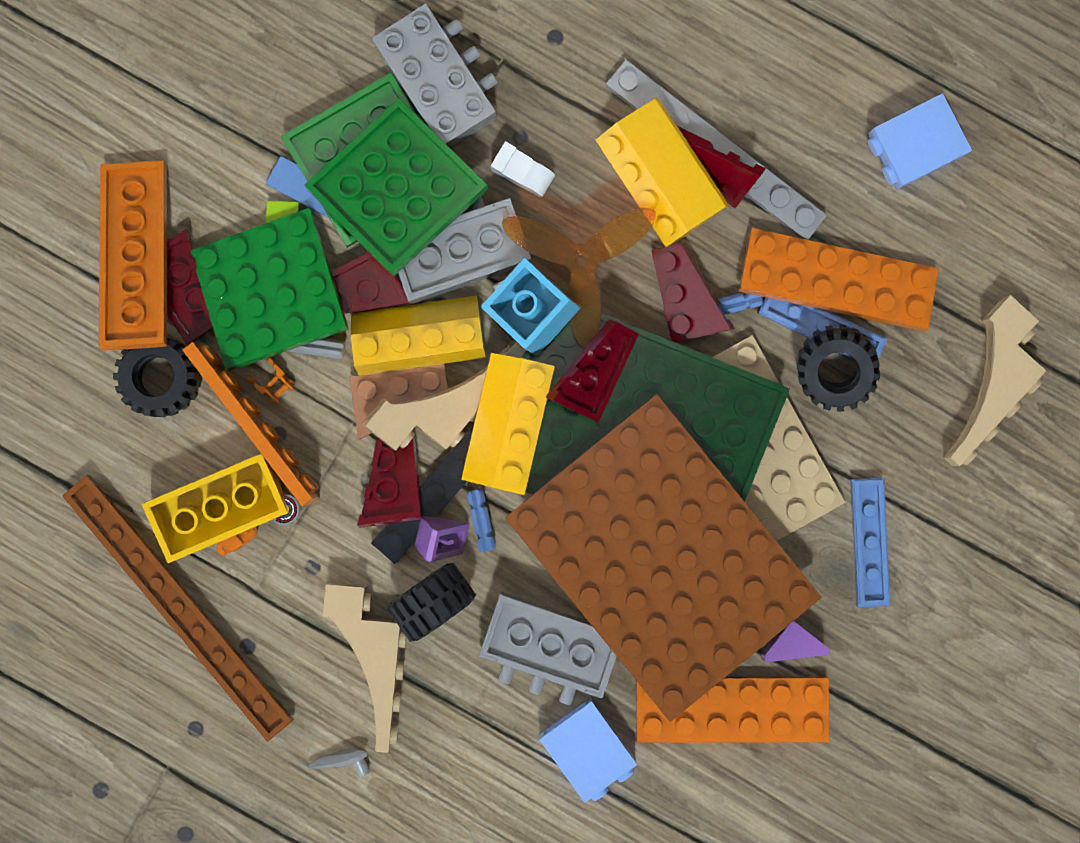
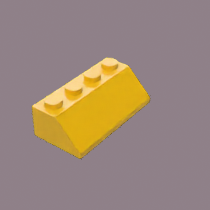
M658 97L615 123L596 139L601 150L665 247L684 238L729 206Z
M477 295L351 313L350 335L353 361L359 376L486 358Z
M491 353L461 480L525 495L547 402L545 397L549 393L555 366Z
M261 453L166 492L142 504L167 563L176 561L288 513L278 475Z

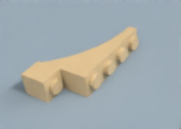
M1011 295L1001 298L981 320L986 325L984 376L977 402L966 426L957 441L943 457L952 466L968 465L977 456L978 451L976 448L983 440L986 442L990 441L1000 430L997 425L1005 416L1007 418L1012 417L1021 407L1019 401L1026 393L1031 395L1043 382L1040 378L1046 370L1018 345L1019 343L1024 345L1036 333L1033 327L1039 320Z
M511 341L500 354L523 358L522 355L526 350L517 341ZM488 364L460 384L437 394L398 403H389L382 399L362 425L394 450H397L399 446L405 448L415 435L412 431L414 427H417L441 448L447 449L449 446L453 448L465 435V432L462 430L469 421L475 422Z
M328 582L325 586L323 617H329L350 643L361 664L374 706L376 725L375 752L388 753L391 744H397L399 725H393L394 712H400L402 693H397L396 687L397 680H403L405 662L399 660L400 648H406L407 637L393 619L365 617V612L370 613L372 605V593H367V585Z

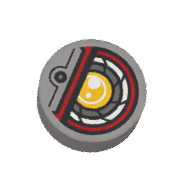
M283 493L288 513L272 519V521L278 525H289L299 518L301 505L292 494Z

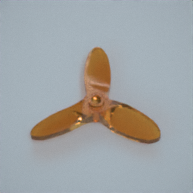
M639 208L618 216L600 228L585 244H575L559 231L525 217H507L503 219L502 227L506 235L525 251L543 260L566 266L570 272L567 295L581 307L571 318L570 324L575 340L580 346L586 348L600 329L601 299L594 272L597 264L610 260L635 245L653 226L656 212L650 208ZM577 256H585L587 264L585 266L578 265L576 263Z

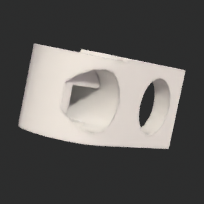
M506 141L491 164L492 172L538 197H543L555 177L552 171L533 161L532 158L520 152Z

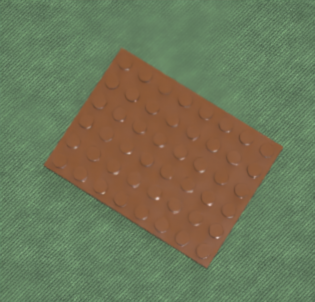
M657 394L505 517L507 522L669 722L673 721L822 598Z

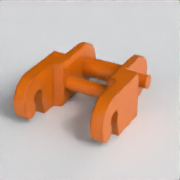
M269 357L266 360L273 365L276 375L263 386L250 375L247 379L262 395L268 394L271 397L269 399L271 403L275 401L279 405L280 401L278 398L286 390H294V387L291 385L293 381L291 379L287 381L284 378L287 373ZM280 379L284 384L273 394L269 388Z
M257 527L220 541L217 544V552L224 556L235 550L238 551L257 536Z

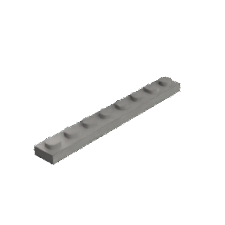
M626 59L607 82L606 88L633 109L637 110L658 97L677 126L710 141L714 149L727 155L731 151L741 156L740 162L751 167L758 164L764 167ZM767 168L746 194L749 199L801 239L808 240L827 216Z

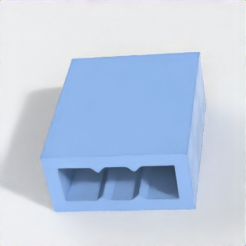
M943 93L873 128L868 133L870 137L868 145L874 156L880 157L885 166L882 168L883 175L890 185L894 184L896 190L972 151Z
M591 697L539 734L540 742L584 803L589 799L593 801L600 799L609 791L607 786L616 780L619 783L623 782L635 772L633 768L637 765L636 759Z

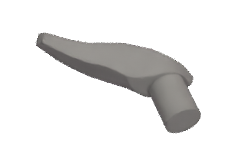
M357 749L339 751L308 765V769H322L353 764L359 777L365 776L370 772L364 759L367 757V752Z

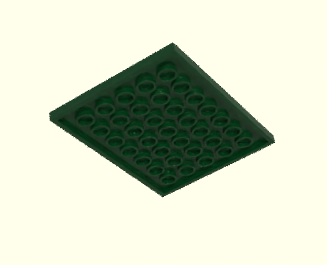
M578 303L576 304L581 307L580 310L538 356L527 350L525 351L523 359L555 366L549 389L550 392L609 319L639 333L599 423L547 399L525 491L531 495L657 394L745 502L790 388Z

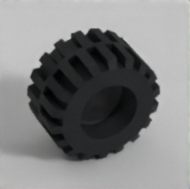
M839 324V328H833L832 325L825 326V331L820 332L818 329L813 332V337L811 339L807 338L803 343V349L799 351L797 362L799 383L802 385V390L806 397L810 396L811 402L816 406L821 403L823 404V409L828 411L831 410V407H836L837 412H843L845 406H850L851 410L858 407L857 402L862 401L865 403L869 400L868 394L870 392L874 393L877 388L876 382L880 380V364L877 352L870 339L866 335L862 336L858 329L853 327L852 330H849L846 325ZM841 352L854 357L858 368L855 374L847 381L841 383L829 382L819 373L820 363L830 354Z
M167 338V347L122 350L121 354L124 356L121 360L117 359L114 365L118 366V373H113V380L118 381V386H115V390L123 396L121 401L125 405L131 406V410L152 417L173 416L179 414L178 411L181 409H187L190 406L188 404L190 400H195L198 395L195 391L197 387H201V380H198L199 371L182 350L186 346L179 343V341ZM155 358L168 360L174 371L172 386L166 393L160 396L149 394L142 382L145 366Z
M447 563L395 599L387 610L409 642L418 641L467 607L474 600L476 593L455 563Z

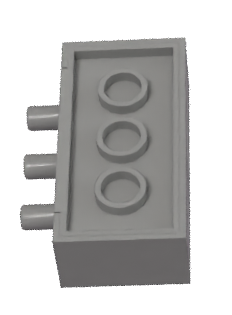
M424 4L372 37V41L422 121L451 149L497 119L496 111L484 92L496 85L498 81L493 73H489L476 82L466 65L480 57L479 51L475 46H472L459 55L449 38L463 30L461 23L458 19H455L441 28L427 4Z
M480 196L471 205L473 211L461 214L398 272L406 297L411 305L513 270L524 258L531 262V257L510 198L485 206L482 196Z
M500 592L479 657L503 665L498 678L502 683L510 684L514 671L517 669L533 675L529 687L531 693L540 695L545 680L564 685L559 701L566 705L572 704L576 690L603 698L617 657L588 621L504 592Z

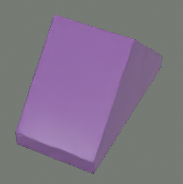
M423 516V519H420L415 547L422 557L429 562L463 554L469 523Z
M795 621L773 637L760 652L761 659L764 662L830 655L827 646Z

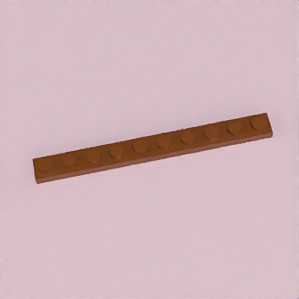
M90 475L83 477L62 495L267 742L294 720Z

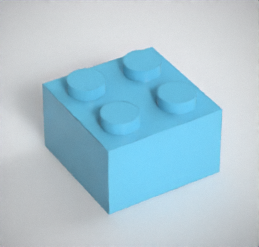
M526 258L516 266L481 306L525 350L536 356L544 350L581 308Z

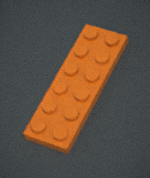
M164 160L101 164L99 348L102 351L167 347V165Z
M752 228L749 233L738 292L926 332L929 329L939 268Z
M194 342L182 349L301 506H308L320 498L316 493L319 489L317 483L308 473L305 475L296 467L300 464L297 457L289 448L285 449L280 446L277 440L281 437L270 423L266 424L257 416L261 413L260 409L250 397L246 398L241 395L238 389L242 386L231 372L227 373L225 370H222L219 366L222 359L211 346L208 348L205 344L200 345Z
M725 677L671 722H669L636 681V742H829V678Z

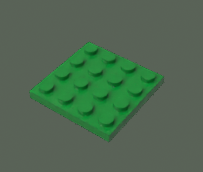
M389 73L281 135V139L308 182L398 98L415 114L416 112L393 74ZM323 207L346 247L348 248L357 243L358 241Z
M399 98L304 184L313 197L393 277L488 190L487 184Z
M310 208L190 250L192 257L195 259L197 275L225 369L228 371L349 329L317 223Z

